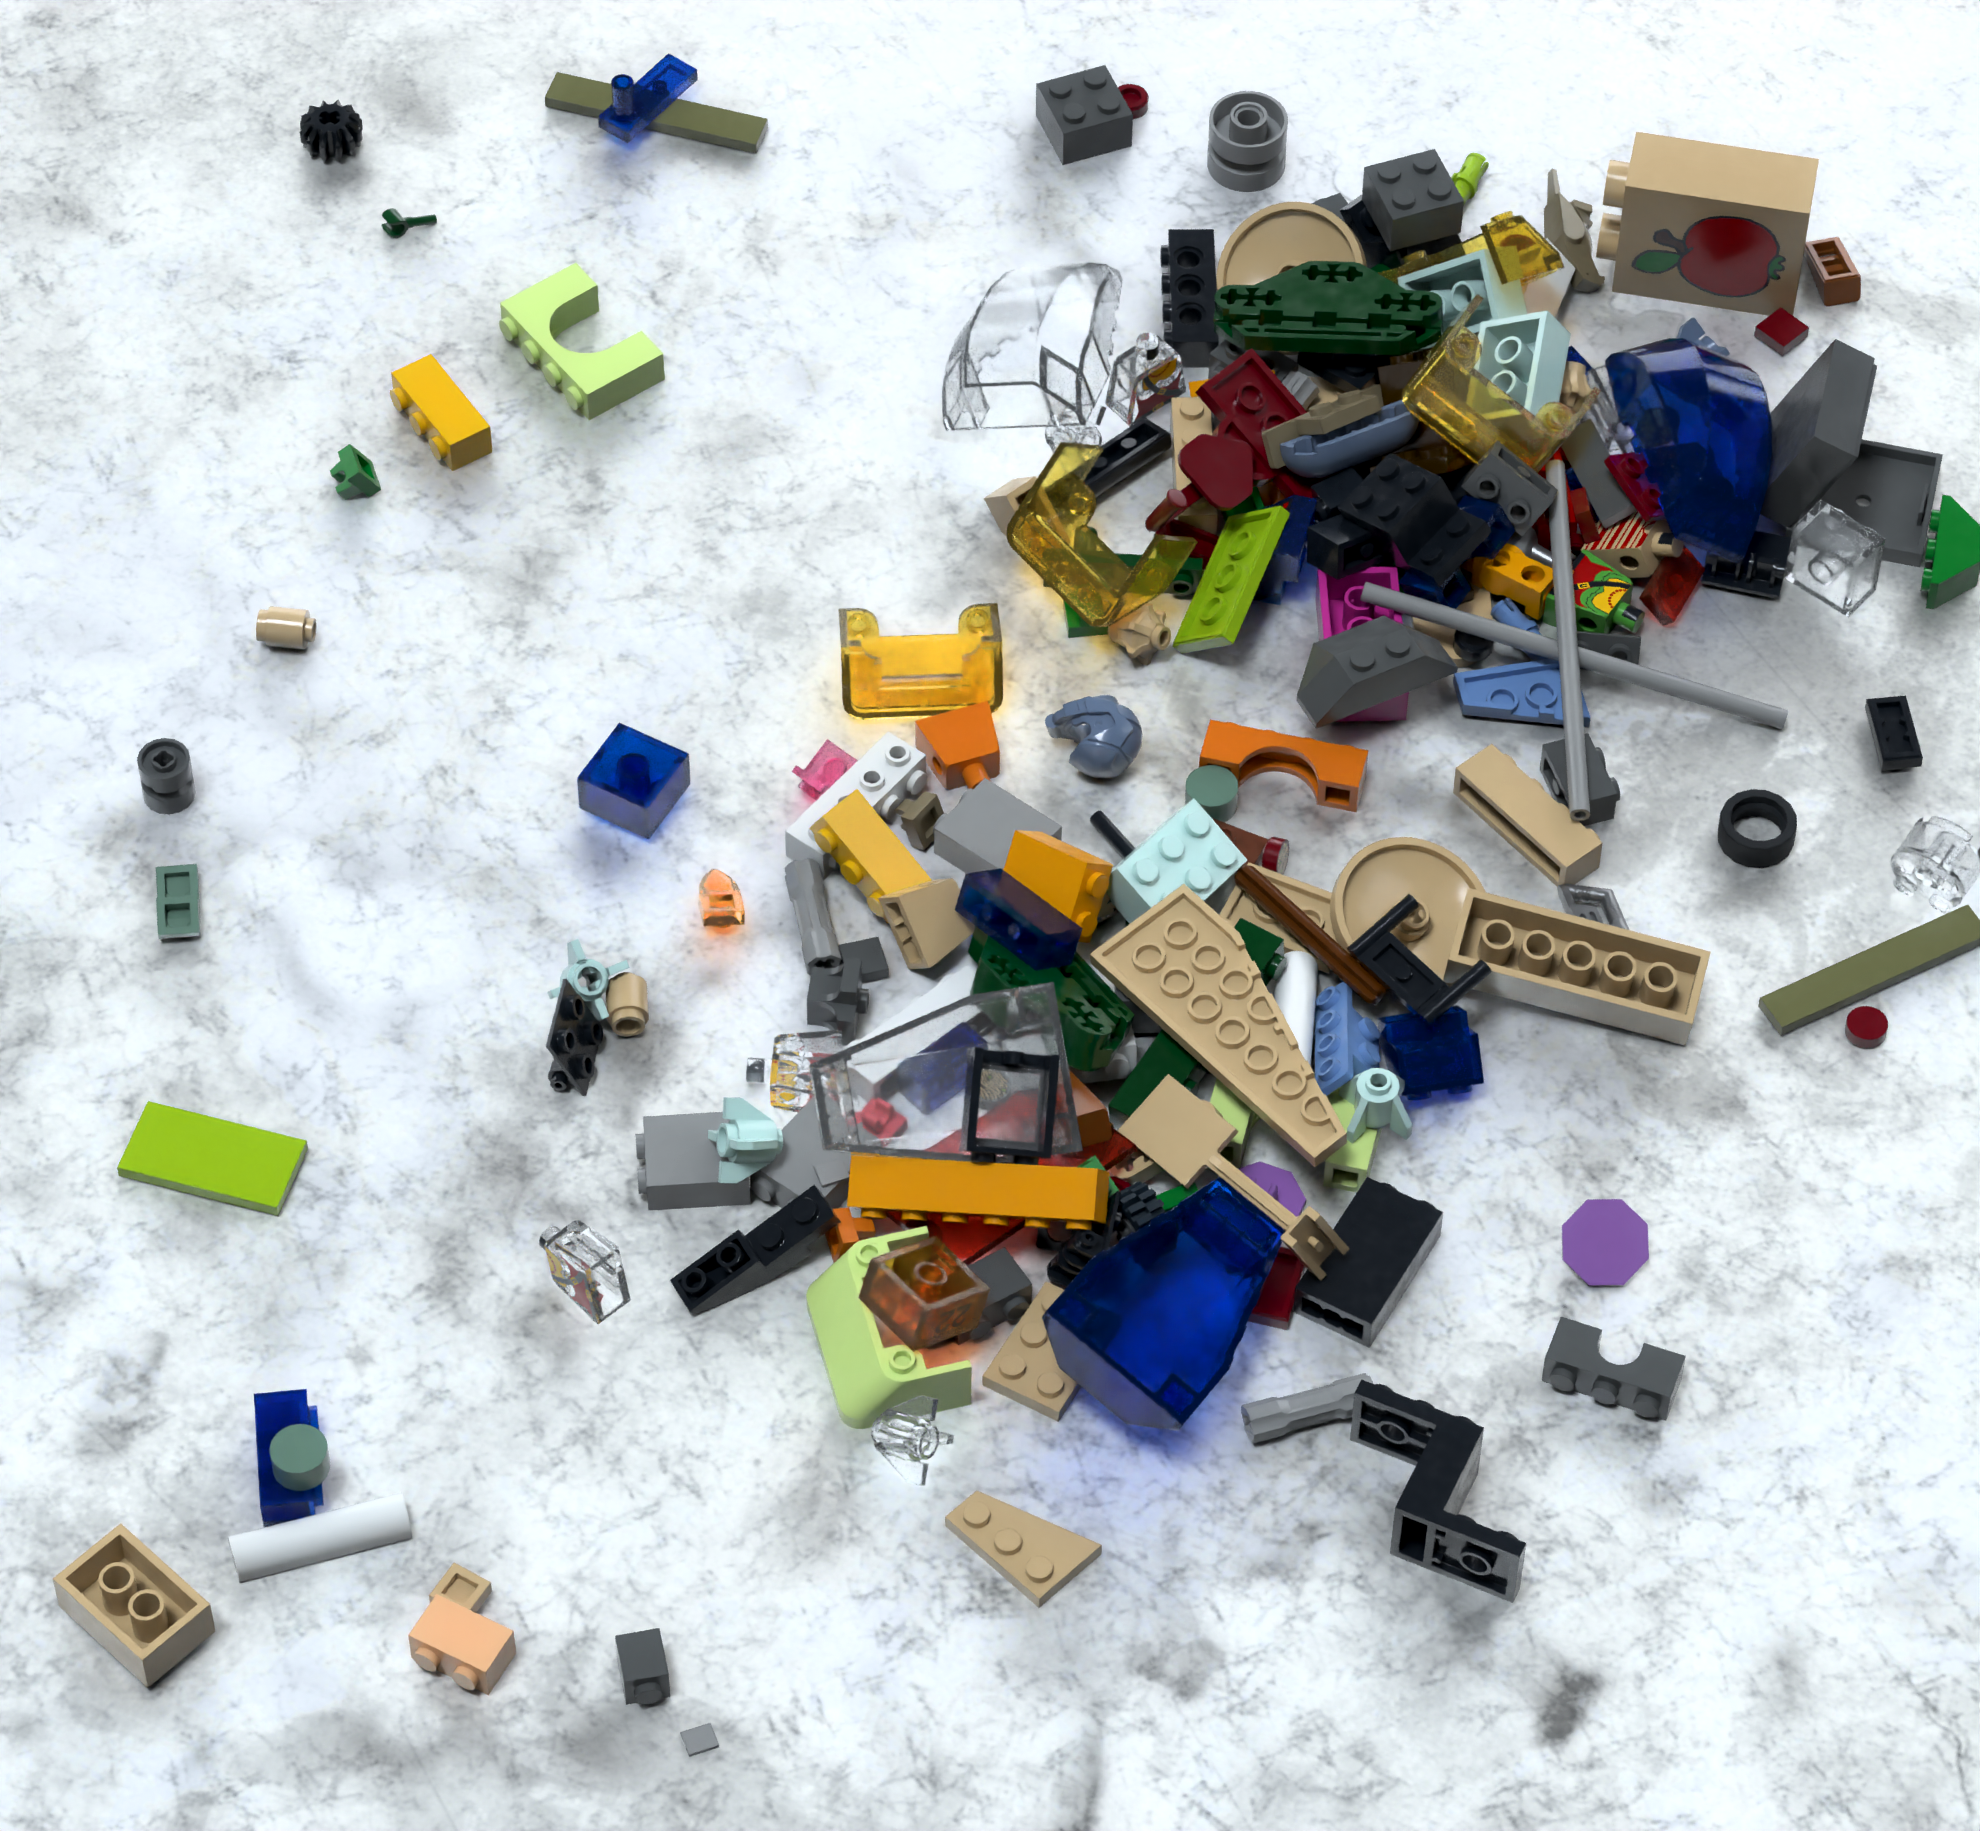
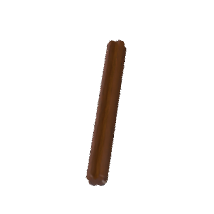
M1244 865L1240 868L1234 877L1236 884L1368 1004L1376 1005L1382 1000L1387 992L1386 988L1369 974L1355 958L1255 867Z

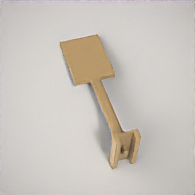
M1169 1074L1117 1130L1186 1189L1194 1183L1205 1169L1212 1170L1285 1230L1280 1239L1309 1272L1320 1281L1327 1275L1320 1265L1336 1248L1345 1255L1349 1250V1247L1313 1208L1308 1206L1300 1216L1296 1217L1221 1155V1151L1237 1135L1238 1130Z

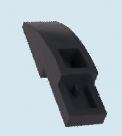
M813 1185L748 1234L744 1235L738 1229L673 1277L670 1282L689 1312L693 1315L715 1308L755 1290L797 1265L812 1254L808 1246L841 1221L822 1192Z

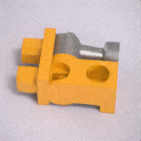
M1486 517L1484 521L1487 522L1492 532L1481 543L1484 546H1478L1460 567L1472 573V584L1480 588L1484 587L1492 594L1504 595L1524 605L1525 614L1539 620L1544 614L1546 596L1554 587L1551 551L1538 544L1536 531L1532 527L1521 536L1515 530L1509 531L1499 522ZM1571 553L1573 563L1577 556Z

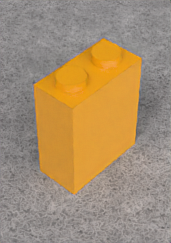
M1015 830L992 908L1063 942L1090 943L1097 926V918L1104 894L1109 886L1113 864L1043 832Z

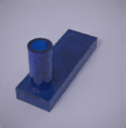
M668 53L635 84L629 75L620 74L615 76L611 81L612 104L598 116L599 127L626 143L630 142L698 80L697 69Z

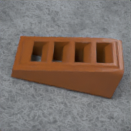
M1832 237L1805 242L1804 255L1824 305L1833 306L1858 301L1861 298V276L1840 238Z
M1059 1062L1057 1092L1078 1144L1083 1148L1111 1139L1112 1131L1106 1107L1062 1062Z

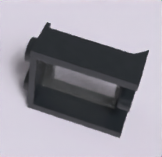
M979 1047L968 1048L959 1152H970V1161L996 1163V1155L1013 1156L1012 1164L1038 1165L1039 1159H1051L1060 1055H1035L1019 1051L983 1050L984 1048Z

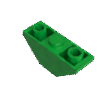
M1942 495L1940 510L1932 509L1928 532L1936 534L1935 539L1928 538L1924 562L1932 564L1931 569L1924 568L1920 589L1922 592H1928L1927 609H1935L1977 586L1980 573V524L1949 495Z

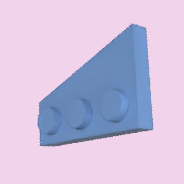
M1548 658L1454 673L1453 686L1463 715L1563 725L1559 661ZM1582 693L1584 727L1589 728L1591 718Z

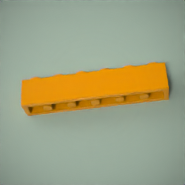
M851 1155L847 1207L861 1210L862 1218L886 1219L887 1212H902L901 1219L908 1221L926 1222L927 1214L942 1215V1222L968 1224V1216L984 1217L983 1224L993 1226H1009V1219H1025L1024 1227L1050 1229L1051 1221L1066 1222V1229L1092 1230V1223L1106 1224L1110 1172L1098 1168Z

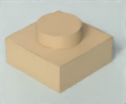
M453 1563L429 1594V1601L431 1602L435 1595L438 1594L476 1613L492 1592L491 1582Z

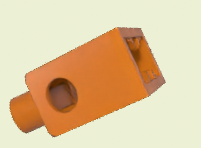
M988 701L915 721L916 749L926 755L927 765L944 788L952 790L967 786L968 789H974L984 778L991 781V778H995L1000 774V750Z

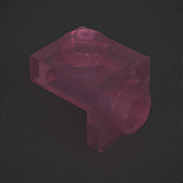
M827 739L804 770L796 765L791 772L801 780L797 787L817 801L858 760Z

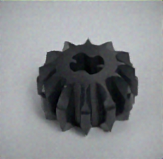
M323 100L320 107L309 106L307 114L301 115L300 140L303 143V148H307L311 157L320 155L324 162L330 157H335L340 162L343 154L353 156L355 148L361 146L363 139L362 120L359 114L353 110L352 104L342 106L339 100L333 104H327Z

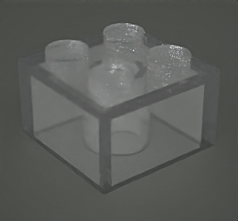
M1820 500L1793 527L1784 578L1849 618L1876 591L1886 539L1875 530L1867 528L1847 516L1842 510Z

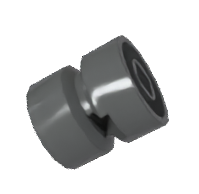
M170 738L156 739L144 745L139 751L137 764L145 804L150 810L168 815L179 813L188 808L194 801L196 791L190 755L186 746Z

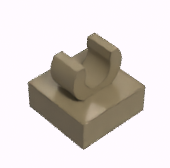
M924 791L915 802L910 799H904L895 809L896 814L902 815L901 820L903 823L900 826L906 831L911 846L925 850L934 841L933 827L936 821L944 814L937 794Z

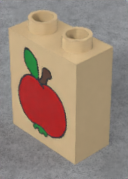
M1636 132L1630 162L1609 161L1604 189L1603 205L1622 208V215L1603 213L1596 258L1616 261L1612 292L1770 316L1781 307L1793 315L1819 159Z

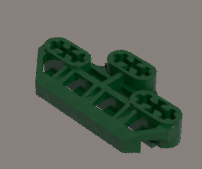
M1308 261L1255 285H1227L1221 287L1215 294L1214 332L1244 350L1252 348L1253 350L1403 355L1441 341L1444 332L1442 299L1438 294L1430 291L1406 290L1363 264L1356 262Z
M990 910L980 912L968 949L969 955L978 964L970 990V995L995 1023L1008 1028L1023 1027L1029 1010L1032 1008L1047 1023L1044 1032L1045 1040L1069 1066L1088 1072L1108 1067L1127 1037L1135 1014L1068 942H1063L1036 928L1031 933L1021 921L1012 920L1010 916ZM1110 1037H1111L1113 1040H1112L1111 1043L1108 1045L1109 1039H1110Z

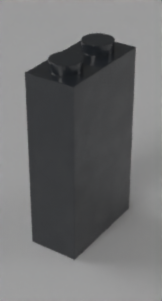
M1367 1177L1333 1229L1349 1247V1250L1345 1255L1336 1248L1320 1265L1321 1269L1327 1274L1321 1281L1309 1272L1308 1269L1295 1287L1293 1312L1370 1348L1440 1238L1443 1212L1427 1201L1416 1200L1399 1192L1388 1183H1380Z

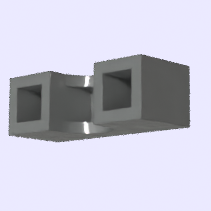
M1560 1317L1545 1356L1542 1374L1543 1382L1549 1383L1563 1391L1571 1390L1593 1397L1600 1403L1615 1404L1634 1410L1644 1417H1656L1667 1420L1682 1380L1686 1356L1644 1343L1636 1360L1624 1365L1613 1364L1605 1360L1599 1353L1602 1329Z

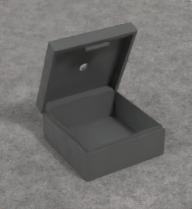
M1835 339L1771 412L1749 509L1787 527L1785 536L1793 538L1792 544L1920 567L1943 454L1862 439L1877 365L1874 364V357ZM1866 499L1870 502V505L1860 506L1856 503V500Z

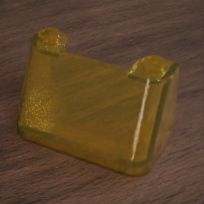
M997 603L974 604L965 608L959 616L958 634L879 636L877 618L869 610L862 608L838 609L842 701L844 710L849 716L860 720L927 718L988 701L992 714L1001 706L1003 700V657Z

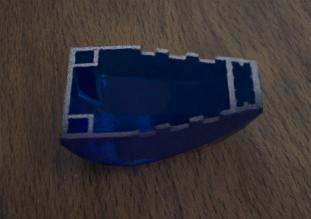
M1667 338L1610 354L1605 360V365L1617 415L1622 426L1628 427L1630 425L1634 434L1630 439V443L1635 453H1643L1648 467L1644 470L1649 483H1657L1662 493L1657 500L1675 538L1738 564L1746 555L1759 520L1768 487L1773 457L1774 429L1767 393L1759 375L1746 364L1684 338Z
M1218 1177L1180 1201L1173 1209L1153 1218L1143 1228L1135 1233L1131 1232L1120 1239L1116 1245L1106 1251L1104 1249L1093 1256L1047 1309L1042 1319L1058 1367L1126 1424L1179 1431L1230 1369L1234 1359L1233 1355L1247 1328L1246 1324L1258 1302L1263 1283L1270 1273L1283 1242L1280 1237L1285 1233V1230L1221 1177Z

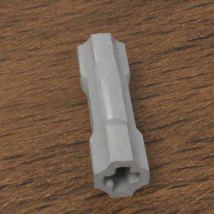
M810 858L799 861L793 860L784 868L786 873L785 881L790 901L794 906L807 974L811 975L812 967L835 968L840 966L841 955L829 918L819 863Z
M1363 1373L1336 1380L1330 1385L1280 1398L1270 1397L1243 1404L1241 1406V1414L1247 1437L1253 1443L1283 1436L1288 1431L1338 1418H1352L1354 1393L1361 1379L1372 1384L1373 1381L1370 1376Z

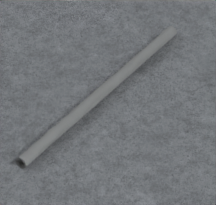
M1551 460L1546 463L1545 471L1546 480L1558 489L1552 504L1548 507L1569 811L1571 819L1584 821L1590 817L1566 474L1563 461Z
M1365 582L1360 601L1559 661L1558 641L1556 639ZM1578 646L1579 665L1582 669L1779 729L1784 727L1788 710Z

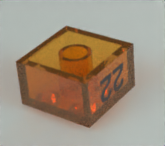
M933 1236L871 1258L858 1298L912 1351H916L977 1328L991 1288L942 1241Z

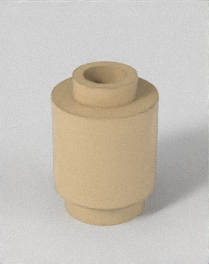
M270 606L268 610L260 609L256 622L257 641L265 642L267 646L306 649L308 642H314L316 619L310 618L309 610L273 606Z
M623 972L611 978L606 989V1006L609 1014L607 1021L612 1026L614 1033L626 1037L638 1035L644 1031L645 1024L649 1020L647 983L642 977L630 972Z

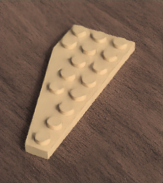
M1185 884L1181 885L1090 953V962L1099 972L1314 1167L1318 1166L1347 1143V1134L1326 1094L1322 1093L1314 1078V1072L1309 1062L1305 1061L1299 1050L1298 1042L1273 995L1267 990L1261 978V972L1255 961L1251 960L1240 933Z

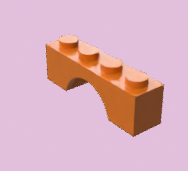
M1210 720L1199 757V767L1217 765L1228 769L1235 775L1238 781V788L1246 780L1260 773L1272 771L1288 773L1300 778L1311 788L1317 805L1357 812L1366 778L1368 750L1350 745L1318 741L1309 737L1302 738L1277 733L1273 730L1241 726L1232 722Z

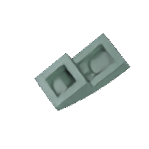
M197 864L156 867L158 938L200 936V897Z

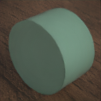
M1206 765L1195 769L1186 780L1185 804L1194 798L1211 818L1224 823L1234 816L1237 810L1238 781L1235 775L1228 769L1217 765Z
M295 1424L280 1430L272 1439L270 1457L273 1474L282 1486L290 1490L305 1491L318 1486L325 1480L330 1470V1458L327 1440L320 1430L306 1424Z

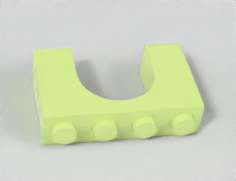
M577 263L500 303L501 320L499 321V326L505 338L509 341L513 340L521 348L526 360L531 364L535 363L543 371L547 382L552 387L557 386L565 395L568 404L574 410L578 409L588 420L665 380L664 355L642 331L606 350L595 353L570 351L555 341L556 337L565 329L599 312L598 285Z
M1216 1079L1210 1103L1222 1114L1228 1123L1238 1130L1237 1135L1221 1151V1155L1236 1168H1241L1250 1132L1261 1118L1221 1081ZM1338 1088L1327 1095V1098L1347 1133V1128L1355 1113L1353 1104L1339 1096ZM1366 1127V1131L1353 1144L1347 1140L1344 1146L1329 1156L1325 1161L1323 1186L1357 1193L1365 1179L1370 1176L1382 1128L1373 1129Z

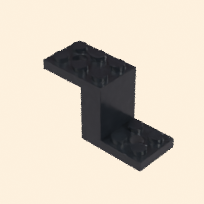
M1361 1379L1354 1393L1350 1440L1416 1466L1395 1507L1390 1554L1513 1603L1520 1590L1526 1543L1518 1540L1509 1532L1492 1530L1477 1524L1466 1515L1459 1514L1478 1475L1484 1427L1475 1424L1467 1417L1451 1415L1436 1409L1426 1401L1410 1399L1395 1393L1385 1385L1372 1384Z

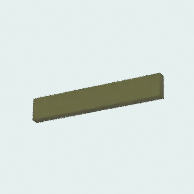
M560 72L556 73L545 95L546 107L752 153H757L768 129L767 118Z
M1967 904L1762 996L1759 999L1758 1007L1780 1036L1980 946V919Z

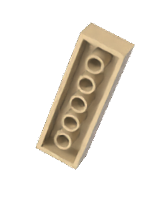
M1467 888L1443 981L1453 984L1481 959L1490 967L1492 972L1473 988L1474 990L1686 1045L1693 1025L1711 951Z

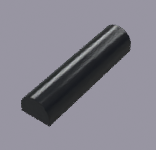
M1144 417L1043 484L1041 488L1059 522L1170 449L1172 445L1171 433Z

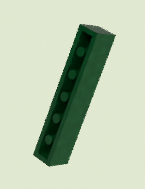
M1240 918L1234 928L1244 940L1246 950L1251 960L1255 961L1261 972V978L1265 986H1267L1271 979L1277 980L1281 976L1286 966L1287 958L1284 957V939ZM1162 1029L1109 1103L1110 1126L1118 1130L1168 1074L1196 1096L1199 1090V1082L1205 1073L1211 1074V1072Z

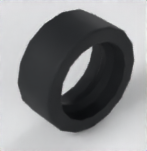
M1750 789L1736 793L1726 801L1720 812L1718 843L1724 854L1741 865L1753 868H1766L1776 865L1788 857L1794 846L1797 815L1789 802L1773 792ZM1749 816L1762 817L1776 824L1780 828L1781 834L1774 839L1766 841L1752 840L1737 832L1733 824L1737 820Z

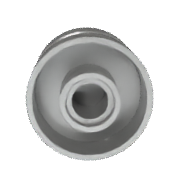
M1239 91L1222 97L1214 104L1209 116L1207 167L1210 175L1217 183L1234 191L1256 192L1271 187L1282 177L1286 160L1288 116L1285 108L1279 101L1261 92Z

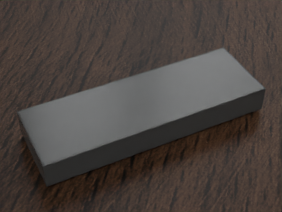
M1591 418L1556 437L1582 487H1585L1589 500L1605 529L1637 511L1604 463V460L1610 453Z

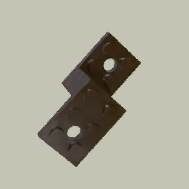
M1471 342L1452 344L1447 347L1437 348L1436 350H1434V347L1424 348L1403 355L1389 357L1390 364L1378 367L1384 406L1413 396L1417 399L1419 407V423L1414 436L1405 446L1392 452V454L1434 474L1447 473L1479 461L1476 436L1463 424L1468 396L1465 369L1473 366L1476 348H1471ZM1377 465L1370 467V473L1377 467Z

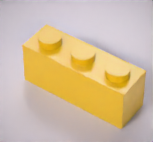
M432 354L391 372L393 389L390 390V397L395 408L398 411L403 410L407 414L411 426L417 435H424L436 459H443L448 467L454 471L492 453L490 425Z
M858 789L854 790L809 828L814 834L817 845L824 852L831 854L840 865L844 878L849 883L858 887L866 897L871 911L877 916L882 917L886 923H888V920L878 899L879 897L932 880Z

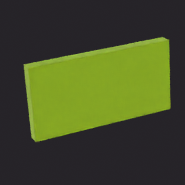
M1281 505L1233 515L1227 518L1174 639L1172 647L1181 654L1234 644L1290 515Z
M148 1101L118 1164L117 1170L118 1175L121 1177L279 1216L306 1155L308 1146L307 1140Z

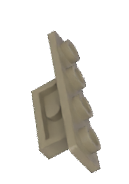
M1380 384L1340 394L1338 400L1332 403L1327 402L1314 405L1309 408L1308 413L1263 431L1262 439L1270 468L1279 469L1286 466L1281 456L1280 444L1304 435H1324L1382 410L1381 407L1384 405Z

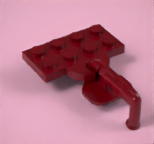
M1252 348L1201 385L1195 392L1217 417L1220 424L1213 431L1212 435L1200 434L1180 450L1178 464L1191 483L1181 491L1169 489L1166 498L1147 517L1145 527L1149 532L1159 531L1202 497H1205L1213 507L1219 510H1232L1252 494L1253 487H1261L1270 482H1273L1287 500L1293 498L1291 505L1298 511L1313 500L1311 486L1332 476L1311 479L1294 474L1287 466L1279 469L1270 468L1262 439V432L1308 412Z

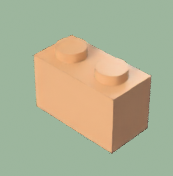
M438 1594L435 1595L408 1635L411 1658L420 1667L431 1672L436 1670L452 1677L459 1686L467 1690L477 1689L487 1695L490 1694L516 1655L513 1630Z

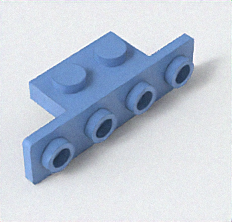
M1344 981L1335 987L1330 986L1324 989L1317 997L1315 1003V1079L1322 1093L1326 1094V1096L1350 1081L1353 1076L1371 1068H1379V1062L1381 1061L1379 1055L1380 1032L1370 1018H1363L1352 1007V989Z

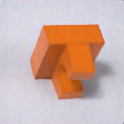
M849 1207L833 1209L841 1221L825 1233L833 1262L837 1261L858 1241L875 1237L876 1230L872 1218H854L851 1216Z

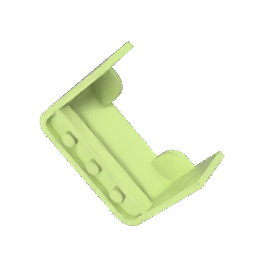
M927 1226L858 1241L821 1274L807 1290V1310L841 1420L851 1428L865 1429L971 1405L972 1366L970 1360L927 1369L922 1354L912 1346L896 1345L884 1348L865 1289V1285L929 1271V1232Z

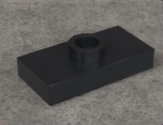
M1906 695L1866 699L1865 710L1881 770L1921 767L1923 756Z

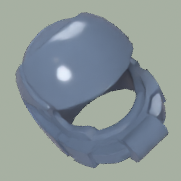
M1110 695L1088 696L1063 704L1062 709L1048 715L1045 719L1047 730L1052 738L1071 739L1079 743L1071 753L1069 763L1083 774L1093 778H1115L1119 776L1134 761L1142 746V728L1132 710L1119 705L1117 699Z

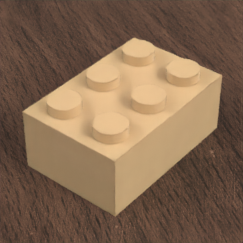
M121 1523L53 1578L59 1607L147 1688L215 1632L210 1603Z

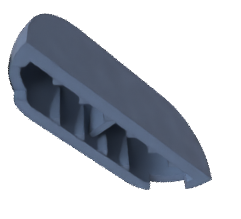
M1410 396L1381 407L1382 410L1324 435H1304L1280 444L1282 459L1287 468L1294 474L1304 478L1317 479L1395 452L1405 446L1417 430L1419 423L1418 401L1415 397Z

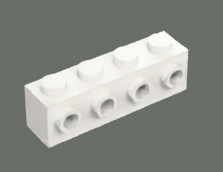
M888 731L785 830L786 856L796 861L807 858L817 861L822 880L827 878L835 869L839 870L840 865L830 853L824 852L817 845L814 834L809 828L856 789L860 791L883 821L892 819L896 815L895 809L911 794L919 793L927 781L926 755Z

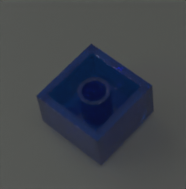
M619 722L577 777L579 808L650 839L691 784L689 753Z

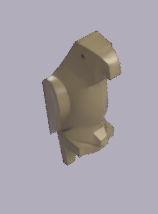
M1552 168L1548 172L1547 205L1544 208V239L1548 238L1576 268L1570 281L1572 287L1575 290L1588 293L1594 292L1604 283L1605 277L1599 275L1592 259V240L1588 232L1593 224L1590 220V215L1593 212L1592 205L1575 199L1569 202L1560 193L1557 170Z

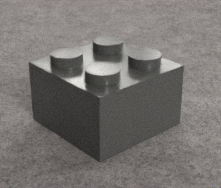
M1106 65L1036 83V117L1062 165L1132 146L1133 114Z
M1435 149L1364 167L1362 201L1390 251L1461 233L1464 200Z

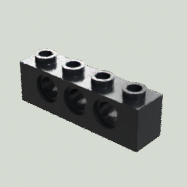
M1168 229V245H1161L1160 248L1161 268H1168V273H1162L1161 292L1162 296H1169V301H1163L1162 321L1163 324H1170V329H1164L1163 349L1164 352H1171V361L1177 358L1176 368H1209V354L1219 345L1218 334L1214 332L1213 321L1215 294L1217 292L1214 229Z

